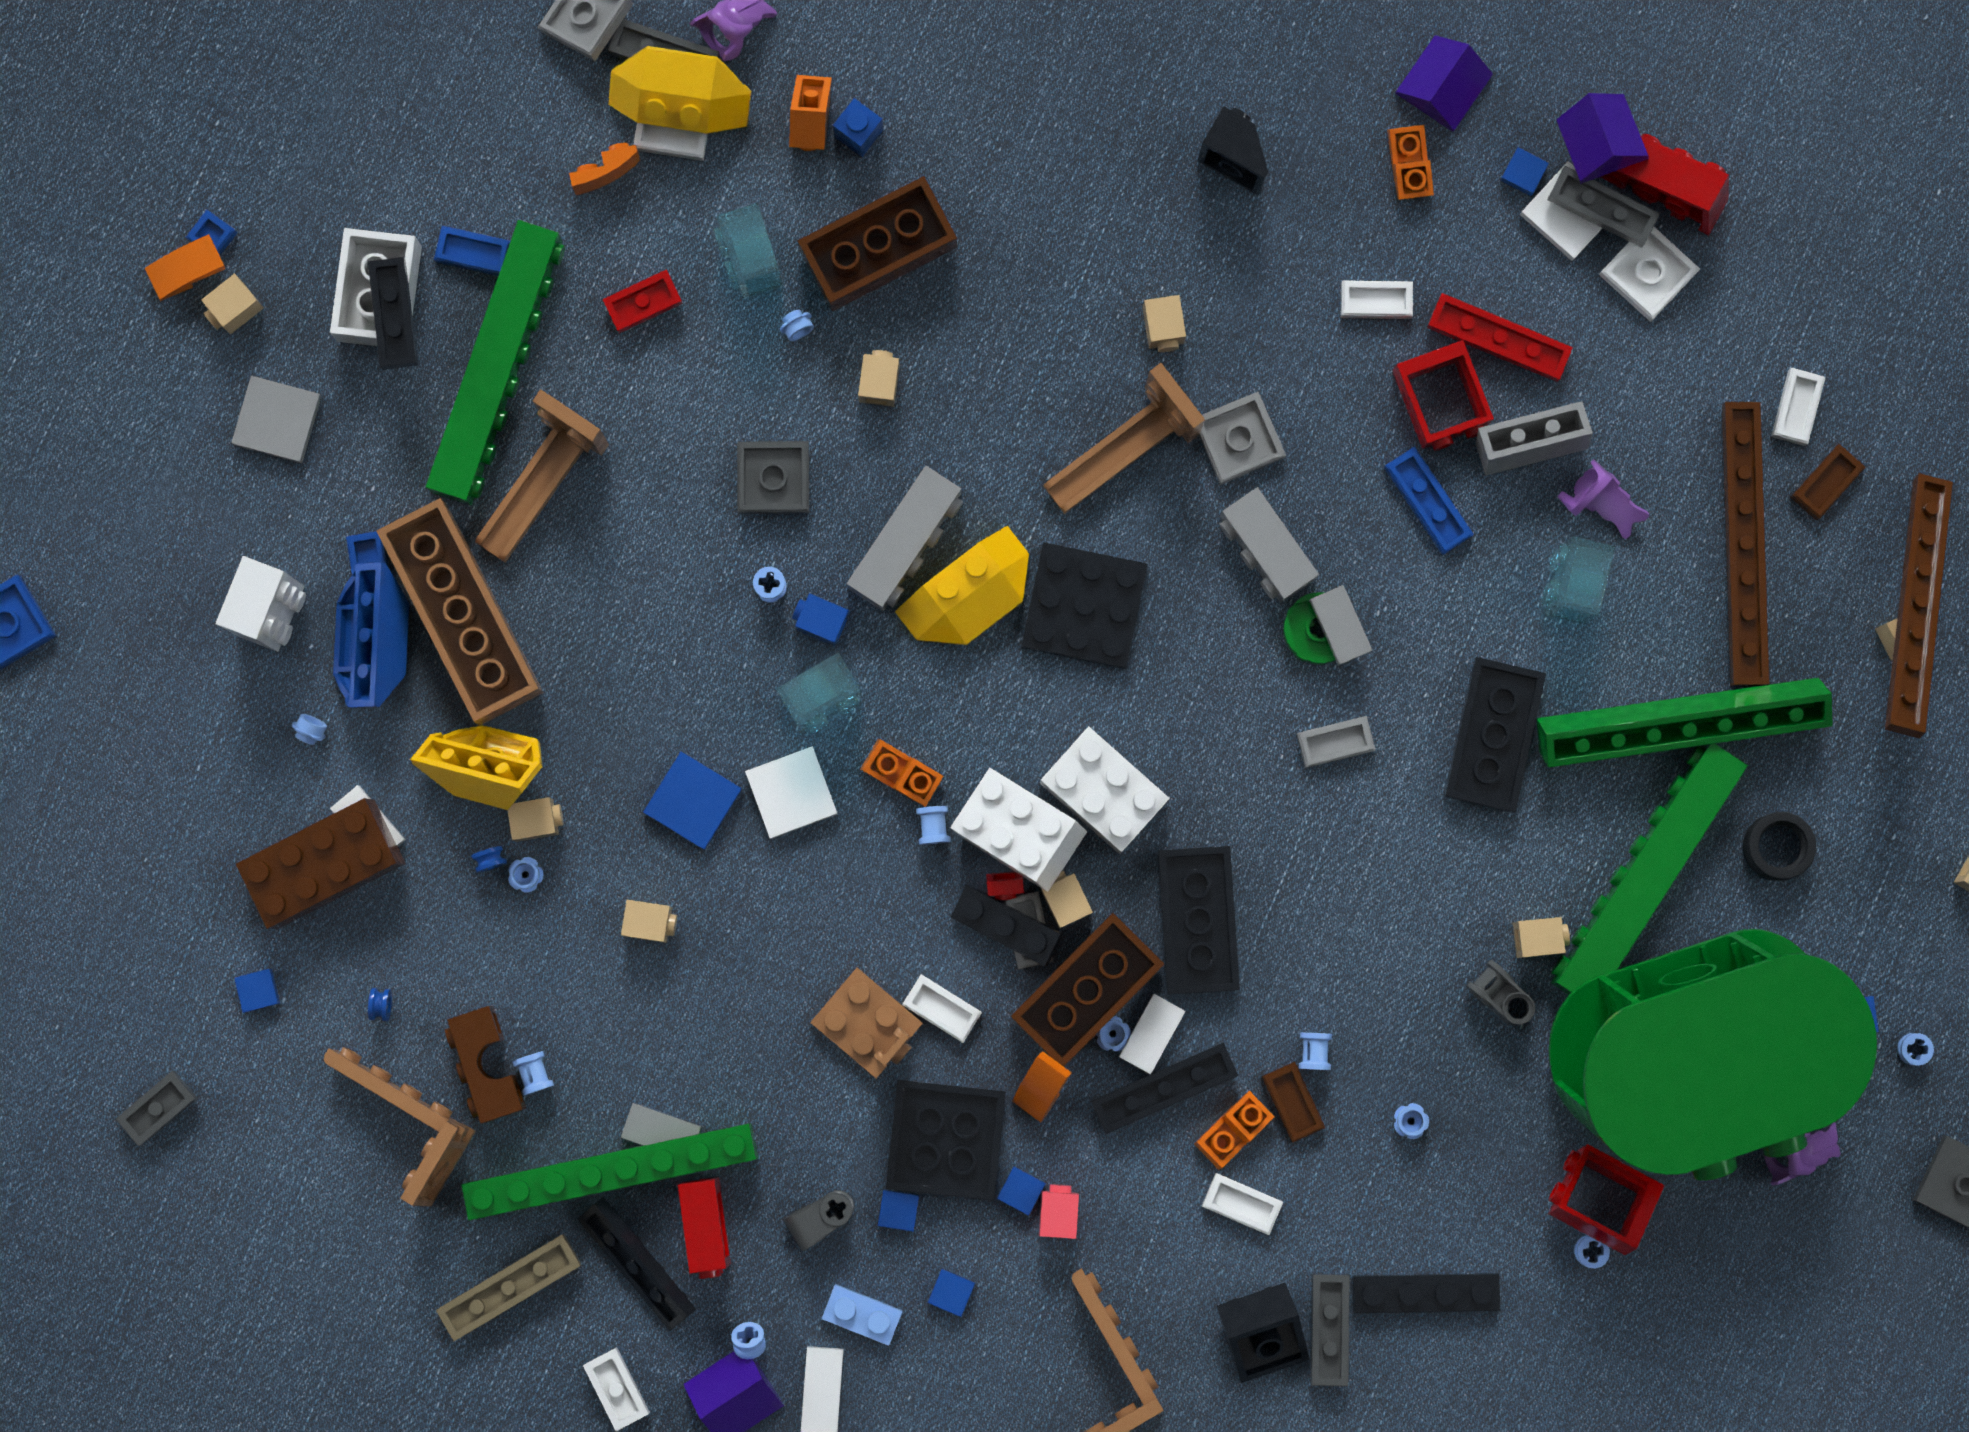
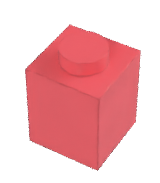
M1050 1184L1049 1191H1042L1039 1236L1076 1239L1079 1194L1071 1193L1072 1186Z

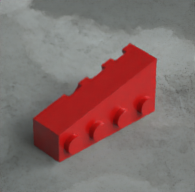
M1642 134L1641 136L1649 159L1601 176L1602 179L1621 189L1625 188L1627 184L1632 186L1633 193L1639 199L1649 204L1656 203L1657 201L1663 203L1671 211L1670 215L1680 221H1683L1685 217L1693 219L1701 224L1698 230L1708 236L1727 204L1729 197V174L1726 173L1724 168L1713 162L1704 164L1697 161L1684 149L1674 148L1672 150L1661 145L1657 138L1649 134Z

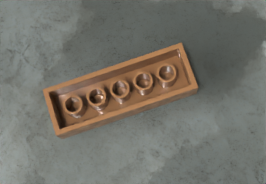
M441 498L376 531L468 712L476 724L480 726L544 693L448 505Z

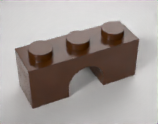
M486 1006L447 1019L449 1028L445 1029V1035L450 1048L457 1049L461 1061L456 1063V1069L461 1083H468L472 1097L467 1098V1103L474 1119L479 1117L482 1124L527 1109L516 1075L496 1079L489 1076L482 1065V1057L485 1050L492 1044L505 1040L494 1006Z

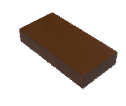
M1838 444L1790 498L1817 521L1866 467L1843 446Z
M1295 1061L1261 1076L1292 1143L1325 1128Z

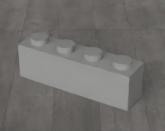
M925 465L846 583L847 588L881 611H884L887 605L893 608L904 592V589L900 586L907 575L913 578L922 566L924 560L920 556L927 546L933 548L942 536L944 530L939 527L948 516L953 519L963 504V500L959 499L961 488Z

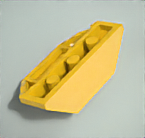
M646 46L611 70L608 105L637 123L708 134L747 127L752 91L745 84L743 85L738 77L716 56Z
M1006 526L977 543L922 585L895 611V614L916 641L968 645L1023 602L1029 553L1010 528Z
M484 725L458 729L445 735L441 732L430 734L410 759L414 766L453 796L508 810L542 768L541 747L538 739Z

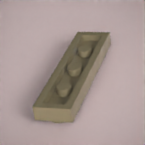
M562 1234L436 1309V1312L453 1341H456L580 1267L582 1264L566 1236Z

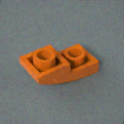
M1424 125L1387 129L1398 200L1433 196L1431 162L1427 156Z
M629 143L611 145L608 147V151L601 152L604 166L598 167L597 164H585L577 167L576 172L569 173L575 195L601 188L630 171L640 161L636 145L629 146Z
M209 234L172 251L145 267V271L160 301L193 288L192 283L225 270V266Z
M877 739L860 769L924 807L927 806L944 777L881 739Z
M1042 1051L1025 1075L1012 1102L1041 1123L1060 1095L1059 1092L1072 1072Z
M1249 1090L1194 1145L1220 1170L1275 1116Z

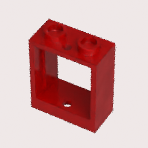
M1463 340L1398 363L1392 371L1422 450L1431 446L1434 451L1444 449L1454 444L1453 438L1464 434L1467 439L1477 436L1478 428L1488 426L1494 420ZM1455 363L1476 418L1430 434L1410 379Z
M1586 1144L1577 1151L1572 1150L1563 1166V1170L1567 1171L1563 1182H1557L1549 1196V1201L1553 1204L1548 1214L1623 1255L1633 1252L1638 1248L1665 1185L1589 1144ZM1584 1166L1637 1193L1620 1233L1567 1206Z
M720 1177L682 1182L678 1185L689 1274L698 1273L699 1279L721 1276L724 1273L723 1269H726L731 1264Z

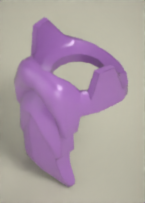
M723 0L718 2L713 9L694 18L689 24L699 29L706 43L711 49L719 51L723 61H731L739 56L743 47L744 37L751 32L753 27L757 26L764 18L775 17L777 11L764 0ZM713 24L719 26L720 31L730 41L729 46H723L716 40L713 34Z
M1593 459L1591 461L1593 468L1588 469L1574 486L1575 497L1573 498L1563 491L1557 497L1574 516H1577L1585 507L1592 512L1596 510L1604 520H1611L1618 528L1621 536L1627 539L1631 535L1633 523L1645 521L1649 517V513L1635 505L1630 500V495L1619 487L1620 482L1612 473L1607 472Z
M1834 1122L1822 1130L1806 1133L1807 1146L1799 1152L1787 1155L1789 1159L1788 1166L1782 1165L1776 1157L1764 1156L1768 1169L1773 1176L1771 1185H1779L1800 1175H1809L1816 1170L1817 1166L1826 1164L1829 1158L1840 1157L1841 1152L1837 1144L1836 1123Z

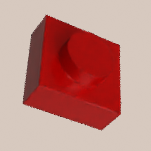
M1017 872L986 874L988 896H995L997 900H1011L1016 898L1017 894L1024 893L1023 876Z

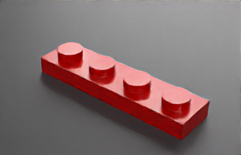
M1441 293L1427 325L1428 329L1457 341L1463 340L1465 344L1555 382L1560 380L1573 349L1569 345L1444 293Z

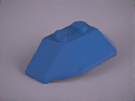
M386 563L354 564L351 571L352 576L345 584L336 606L333 675L340 691L346 698L345 703L347 707H380L406 675L409 602Z

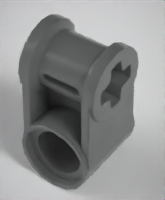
M1493 960L1487 963L1488 968L1474 983L1469 982L1466 985L1467 989L1482 1004L1490 1008L1508 1025L1517 1026L1525 1024L1534 1015V1001ZM1495 978V981L1485 990V987ZM1512 999H1518L1525 1005V1014L1521 1019H1515L1508 1013V1004Z
M834 1190L812 1204L809 1203L786 1217L783 1222L800 1250L804 1251L823 1240L832 1231L844 1225L854 1211V1202L847 1192ZM834 1199L837 1204L845 1203L846 1206L842 1211L844 1216L840 1217L838 1213H833L832 1215L829 1213L828 1210L832 1206L831 1200Z

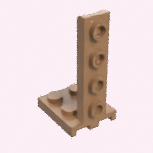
M1162 363L1149 371L1146 381L1145 393L1151 403L1043 485L1064 515L1173 432L1179 437L1182 436L1187 443L1200 434L1205 418Z
M541 389L533 399V403L539 410L536 415L541 418L542 423L552 430L475 540L478 545L505 563L582 452L588 453L591 449L602 456L609 446L601 429Z
M859 968L852 972L810 1022L876 1079L891 1061L897 1065L912 1048L907 1042L923 1024Z
M343 1047L341 1051L328 1048L324 1055V1062L439 1132L436 1138L431 1137L425 1144L421 1152V1156L424 1158L417 1170H411L402 1184L404 1192L400 1197L412 1206L432 1207L476 1130L452 1119L450 1116L453 1111L436 1101L429 1105L422 1101L420 1097L423 1093L406 1083L399 1087L389 1081L392 1075L376 1065L369 1069L359 1063L362 1057L346 1047Z
M1081 1268L1072 1275V1282L1143 1403V1406L1138 1409L1133 1402L1116 1412L1115 1416L1118 1421L1107 1427L1101 1421L1084 1432H1129L1164 1411L1153 1393L1159 1387L1149 1369L1147 1368L1141 1372L1134 1360L1140 1354L1130 1336L1122 1339L1116 1329V1326L1121 1324V1321L1112 1305L1109 1304L1104 1307L1097 1294L1103 1290L1093 1272L1085 1275Z

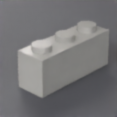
M1581 401L1478 428L1475 444L1485 476L1587 450L1589 449L1593 432L1583 402Z
M1258 487L1222 511L1220 515L1222 522L1219 523L1220 528L1230 541L1236 539L1243 549L1240 552L1241 558L1250 570L1256 568L1264 579L1260 584L1271 599L1277 597L1279 602L1282 603L1319 576V573Z

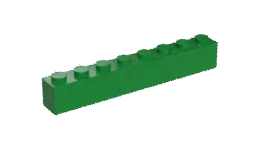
M521 220L517 221L426 484V488L433 494L470 506L473 499H479L485 484V478L481 477L485 465H491L497 446L493 444L497 431L502 432L508 417V411H505L508 398H514L520 380L516 377L520 364L525 365L528 360L531 345L527 343L531 331L536 332L541 323L542 311H539L542 299H548L552 291L554 279L550 276L554 264L559 266L564 256L565 245H562V239L558 232Z
M1819 678L1541 717L1536 718L1538 750L1547 766L1555 767L1832 727V693Z
M1716 744L1703 745L1702 747L1696 746L1686 760L1690 767L1683 777L1678 775L1667 790V793L1671 796L1665 806L1658 805L1648 819V823L1652 826L1645 837L1639 835L1631 845L1628 853L1632 857L1625 867L1620 865L1610 878L1609 883L1613 887L1606 897L1600 895L1592 906L1590 913L1594 916L1587 927L1581 925L1572 937L1570 943L1575 946L1568 957L1562 955L1554 965L1551 973L1555 977L1551 984L1570 995L1572 991L1584 982L1616 971L1744 773L1748 766L1747 764Z
M752 1123L476 1180L461 1184L468 1220L748 1162L759 1157Z

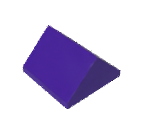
M1435 35L1395 94L1454 132L1493 73L1469 44Z
M1588 93L1556 119L1580 184L1649 159L1624 94Z
M734 1351L683 1384L700 1420L710 1432H745L784 1406L755 1358L742 1359Z

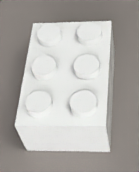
M344 228L330 334L337 342L377 346L368 261L405 258L413 316L422 249L415 236Z
M243 556L215 624L240 638L279 652L281 645L285 646L291 637L293 626L289 624L294 612H300L305 602L306 593L303 592L305 585L282 570Z
M1089 726L1040 780V784L1118 854L1122 853L1170 799Z
M991 768L988 769L950 827L964 840L1047 892L1087 833L1076 820Z

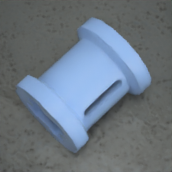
M764 567L754 576L753 587L762 601L775 603L784 597L787 585L783 574L777 568ZM769 577H774L779 587H773L771 593H766L761 583H766Z
M948 806L916 809V814L920 815L922 829L919 845L951 842V837L946 832L945 813L949 812Z
M1300 1032V1038L1303 1039V1060L1299 1063V1069L1331 1070V1064L1328 1063V1041L1332 1039V1034Z
M543 1051L512 1061L513 1066L518 1067L524 1085L522 1090L523 1096L554 1086L553 1080L548 1079L542 1058L545 1056Z

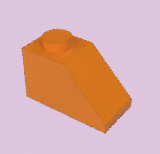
M796 76L790 108L789 147L799 148L804 151L825 149L832 77Z

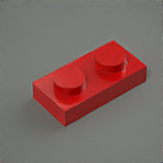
M667 269L602 299L619 334L683 304Z

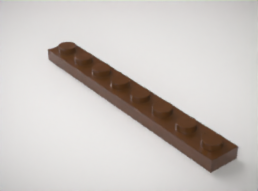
M1725 402L1722 404L1730 686L1769 685L1761 402Z
M1918 473L1913 480L1885 730L1919 739L1926 733L1953 486L1951 481Z

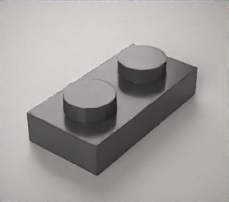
M171 1071L119 1115L116 1120L138 1146H143L198 1098L176 1071Z

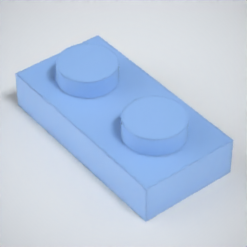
M835 1284L822 1319L889 1346L903 1310Z

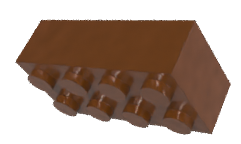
M924 176L797 240L799 251L832 312L957 248V237Z
M363 798L236 863V866L266 928L279 929L406 863L375 800Z
M1112 913L1010 1017L1051 1058L1065 1066L1157 973L1164 963Z

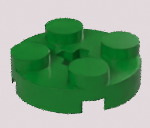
M1324 592L1310 593L1299 598L1288 610L1283 623V635L1289 650L1294 653L1298 660L1315 665L1336 661L1325 635L1324 638H1318L1316 634H1311L1309 629L1314 626V620L1317 619L1309 600Z

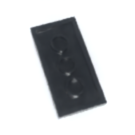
M1479 657L1474 658L1444 797L1516 813L1546 673Z
M1230 846L1158 850L1167 995L1240 990Z

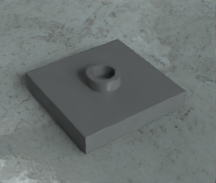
M809 441L737 442L738 514L809 513Z
M1943 1135L1913 1201L1968 1229L1969 1147L1949 1136Z

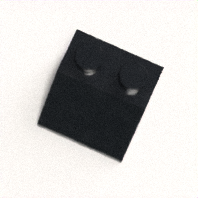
M1223 107L1202 142L1197 161L1252 193L1259 195L1268 170L1256 126L1250 121L1251 118L1245 112L1237 108L1229 110Z
M1286 1283L1267 1287L1262 1291L1217 1305L1222 1328L1241 1383L1310 1360L1299 1315Z

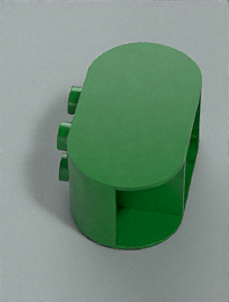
M1743 929L1606 973L1584 982L1571 992L1559 1008L1551 1028L1548 1053L1552 1080L1560 1099L1574 1117L1615 1154L1642 1170L1665 1175L1685 1174L1692 1171L1694 1179L1707 1181L1733 1173L1738 1167L1735 1157L1761 1148L1766 1157H1782L1799 1152L1808 1144L1805 1136L1806 1133L1827 1127L1844 1116L1861 1097L1871 1078L1877 1053V1036L1874 1019L1865 997L1853 980L1842 970L1824 959L1806 954L1793 942L1779 934L1762 929Z

